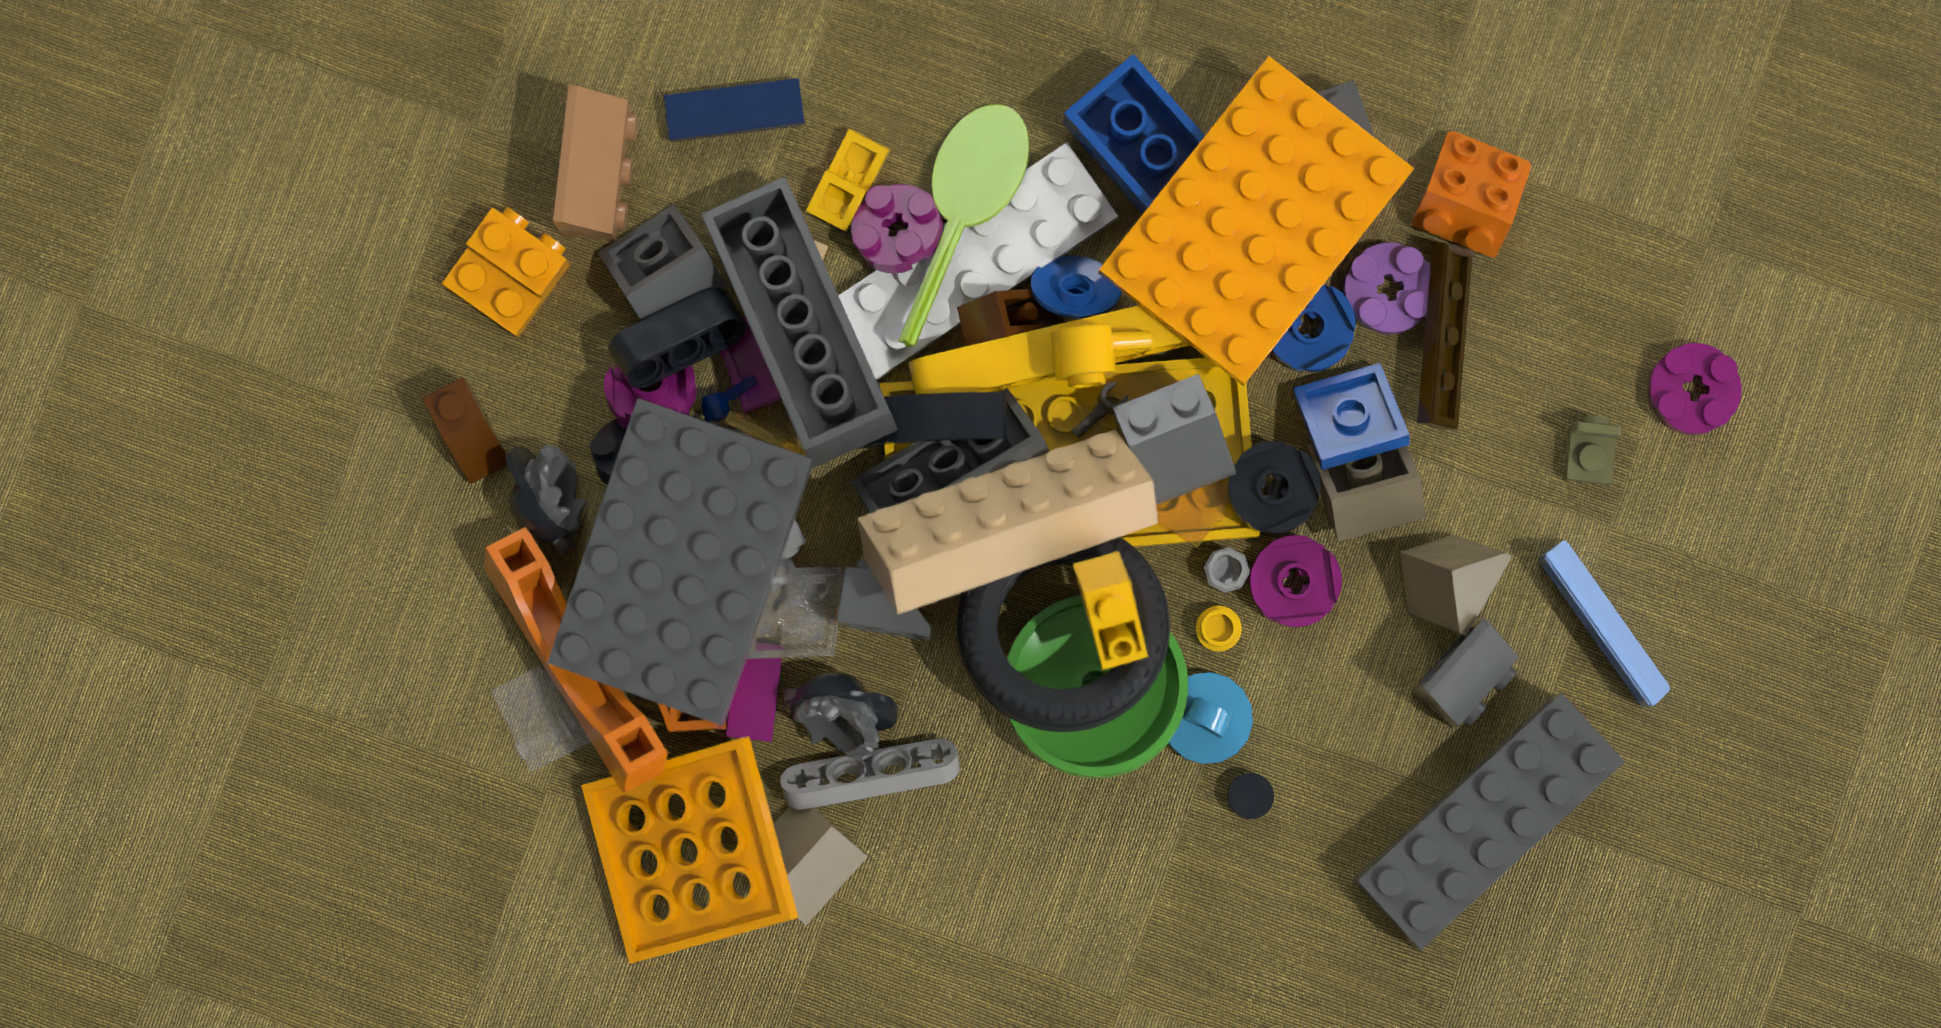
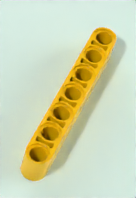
M1138 305L928 355L912 360L908 365L915 394L997 392L1006 388L1010 389L1056 378L1051 333L1060 329L1088 325L1111 326L1112 333L1150 332L1152 338L1150 349L1114 351L1115 363L1190 346V344Z

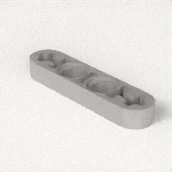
M931 739L877 749L864 755L858 754L853 757L844 755L797 764L784 771L780 784L787 805L795 809H810L950 782L960 772V762L955 744L946 739ZM943 759L941 763H934L935 760ZM918 763L919 767L914 768L913 764ZM890 765L905 767L900 773L894 775L882 773V770ZM846 773L859 775L855 781L850 783L836 781L838 777ZM822 780H827L828 784L822 785ZM806 784L805 788H798V786Z

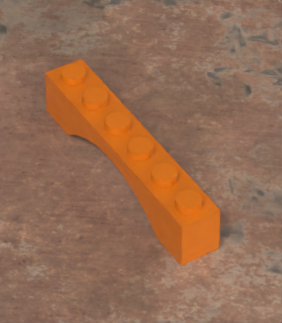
M524 527L485 547L484 571L622 793L625 794L664 773L668 752L644 714L630 702L620 689L547 663L567 603L548 561L528 529Z

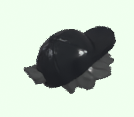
M544 445L537 457L529 449L522 446L510 449L506 453L505 458L516 483L510 492L509 503L511 513L517 525L521 528L526 527L533 538L545 543H552L558 554H567L569 548H576L574 537L579 532L578 521L588 504L585 499H575L577 485L576 465L569 460L567 455L561 452L560 448H556L554 445Z
M822 673L804 682L798 689H784L785 703L783 709L790 711L792 718L805 727L811 743L817 744L823 738H826L841 753L844 752L850 757L857 756L858 754L864 755L867 752H873L874 748L877 749L879 746L878 741L880 740L877 731L892 728L898 718L899 710L892 698L881 693L867 692L862 682L846 673Z

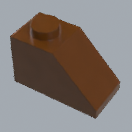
M1031 289L994 291L957 307L966 346L1065 323L1062 316L1042 307L1033 297Z
M462 377L422 398L443 440L471 485L507 466L506 451L467 380Z

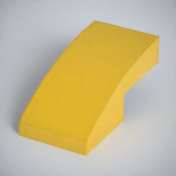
M848 129L829 170L825 171L806 211L844 231H848L860 204L865 200L866 193L874 184L891 149L853 129Z

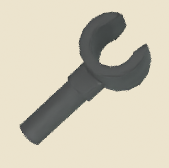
M1116 382L1105 385L1098 396V404L1071 430L1078 438L1086 433L1100 418L1102 419L1106 414H1114L1113 407L1128 401V395L1119 404H1112L1107 400L1106 393L1114 388Z

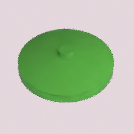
M1081 595L1060 600L1035 615L1020 631L1007 657L1010 664L1025 678L1036 684L1055 689H1072L1088 685L1104 676L1113 668L1102 669ZM1170 631L1166 658L1151 688L1130 710L1104 725L1077 732H1050L1025 726L1009 718L1011 725L1019 739L1034 756L1062 773L1081 778L1101 779L1132 772L1150 762L1163 751L1172 740L1182 721L1188 696V674L1181 648Z

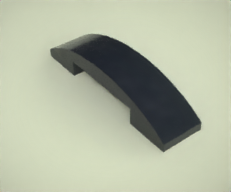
M956 392L884 397L898 430L857 449L884 447V445L1007 439L1006 393Z

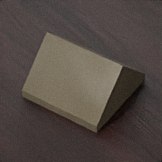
M1456 535L1401 551L1400 556L1408 613L1415 618L1466 637L1512 556L1506 552Z
M789 806L773 825L797 909L798 919L807 925L868 856L815 808L795 809Z

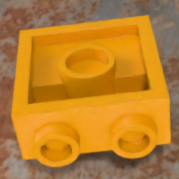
M492 207L467 241L466 245L468 248L442 282V285L518 338L566 272L570 263L562 256L566 248L546 233H543L540 239H537L525 230L529 222L508 207H506L503 213H500Z

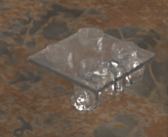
M543 664L491 690L516 741L514 744L521 759H525L531 773L591 743Z

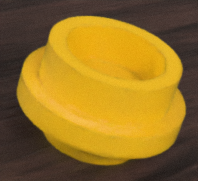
M1213 606L1201 613L1197 619L1195 630L1199 642L1205 648L1215 652H1222L1232 648L1238 642L1242 626L1239 617L1233 610L1224 606Z

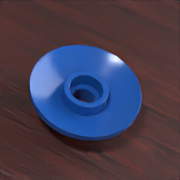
M1061 256L1042 268L1038 266L1032 274L1030 284L1033 297L1042 307L1054 314L1072 319H1083L1112 311L1118 305L1122 291L1098 273V270L1103 265L1102 263L1081 256Z

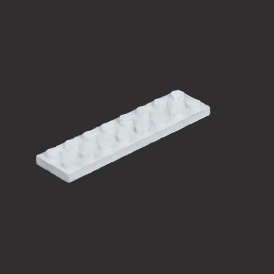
M1067 142L1026 169L1019 189L999 214L981 225L964 228L915 347H907L905 344L900 343L898 339L933 256L927 261L923 258L919 262L912 264L913 269L904 273L892 274L876 270L838 295L876 381L960 326L958 306L994 291L1015 289L1030 279L1038 266L1042 268L1064 256L1118 219V215Z

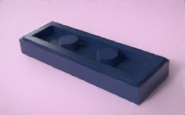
M799 78L664 95L670 142L805 125Z

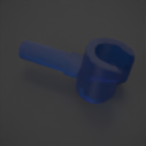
M751 374L724 392L703 397L701 406L705 421L719 422L732 417L728 402L736 400L737 397L758 384L757 378Z

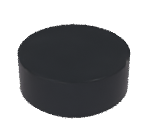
M1246 773L1236 777L1231 782L1227 791V801L1231 810L1239 817L1256 819L1265 815L1272 807L1274 791L1270 782L1265 777L1256 773Z

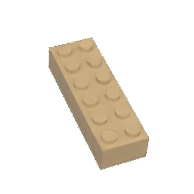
M1116 430L1097 434L1092 438L1063 448L1053 449L1046 454L1019 463H1012L1005 468L978 477L968 478L961 483L935 492L922 494L917 498L891 507L881 508L876 512L858 518L865 562L898 614L1158 523L1153 479Z

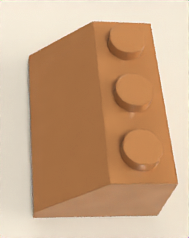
M568 85L553 223L564 237L615 242L617 241L618 230L626 229L628 203H621L623 185H631L633 174V159L626 158L628 141H636L638 130V114L631 113L632 108L627 99L580 86Z

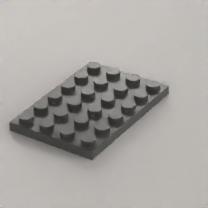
M637 398L547 663L707 721L724 725L815 459Z

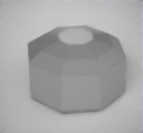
M1230 547L1212 552L1203 568L1208 586L1223 594L1241 589L1250 573L1245 555Z

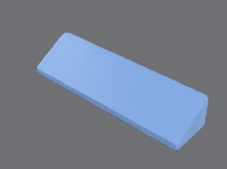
M1562 541L1541 555L1538 562L1640 706L1645 708L1658 703L1669 692V684L1569 543Z

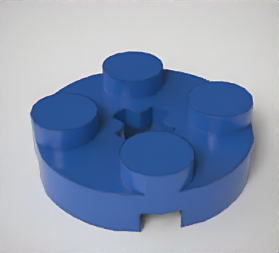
M1323 284L1271 350V353L1280 363L1288 366L1294 372H1319L1338 363L1345 356L1353 341L1356 325L1355 314L1348 299L1340 290ZM1307 314L1311 320L1318 318L1321 321L1322 325L1317 328L1318 337L1311 339L1308 334L1301 335L1297 328L1302 325L1301 316Z

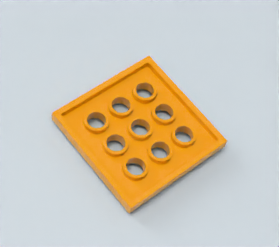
M750 737L736 739L666 760L664 773L625 794L622 793L612 776L581 785L629 964L799 918ZM714 781L720 783L726 793L725 802L721 807L715 806L709 798V787ZM673 793L680 795L685 803V812L680 819L674 817L669 810L668 802ZM633 805L639 806L645 814V824L641 830L635 829L629 821V811ZM726 826L732 828L738 837V845L734 852L726 850L721 843V833ZM685 838L692 840L697 847L698 854L694 863L687 862L681 855V844ZM645 850L651 851L657 859V869L653 875L645 872L641 865V856ZM737 872L745 874L750 881V892L746 897L738 895L734 890L733 879ZM697 883L704 885L709 891L710 901L706 908L699 907L693 899V889ZM658 894L665 897L669 903L670 910L665 920L659 918L653 910V901Z

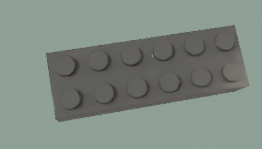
M786 177L702 213V217L804 451L808 457L815 459L813 468L897 431L898 428Z
M1562 693L1554 694L1355 876L1352 881L1414 949L1422 950L1625 761Z

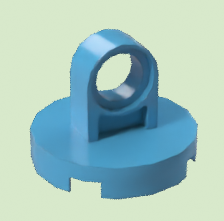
M1199 673L1189 676L1185 712L1177 732L1169 742L1170 747L1184 759L1199 764L1222 762L1237 754L1247 742L1253 725L1251 703L1244 690L1230 678L1216 673Z

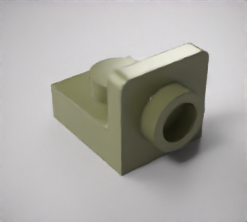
M1593 415L1582 416V422H1575L1569 426L1564 481L1611 485L1616 439L1621 436V426L1610 425V418Z

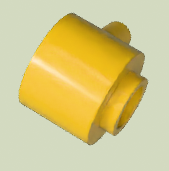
M1108 325L1078 326L1053 331L1051 336L1056 380L1068 381L1069 388H1087L1104 385L1105 377L1116 374L1114 351L1150 349L1152 344L1151 334L1149 331L1112 333L1111 326Z

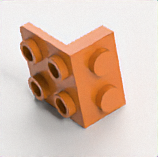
M1455 131L1447 133L1429 184L1415 211L1411 225L1495 259L1513 224L1531 170V164L1521 157Z

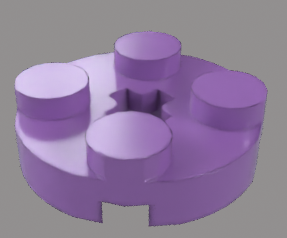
M1380 243L1363 251L1352 262L1343 284V294L1353 308L1356 321L1359 320L1362 325L1370 328L1369 330L1383 335L1400 334L1412 329L1427 313L1430 265L1418 249L1407 247L1400 243ZM1384 277H1392L1393 282L1401 284L1402 290L1396 293V300L1388 301L1386 294H1378L1377 286L1384 283Z

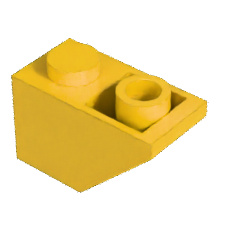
M1119 552L1073 564L1083 606L1102 669L1148 657L1130 580Z

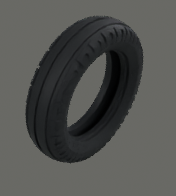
M1117 537L963 591L957 611V642L968 676L980 694L994 708L1012 720L1031 728L1050 732H1077L1104 725L1120 717L1136 705L1148 692L1158 677L1166 658L1170 638V614L1165 592L1151 565L1135 547L1123 538ZM1119 552L1130 580L1148 657L1114 666L1098 680L1072 689L1045 687L1021 675L1007 660L997 635L999 612L1005 597L1012 587L1027 574L1045 566L1055 564L1073 565Z

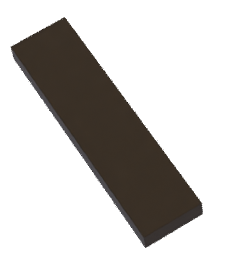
M1447 242L1432 244L1417 423L1443 430H1457L1473 250Z

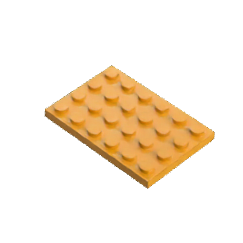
M1268 56L1100 267L1098 273L1244 386L1415 168Z

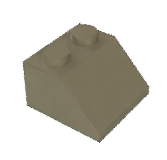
M1312 444L1307 445L1309 456L1320 476V495L1324 509L1338 542L1426 518L1421 477L1406 446L1322 470Z

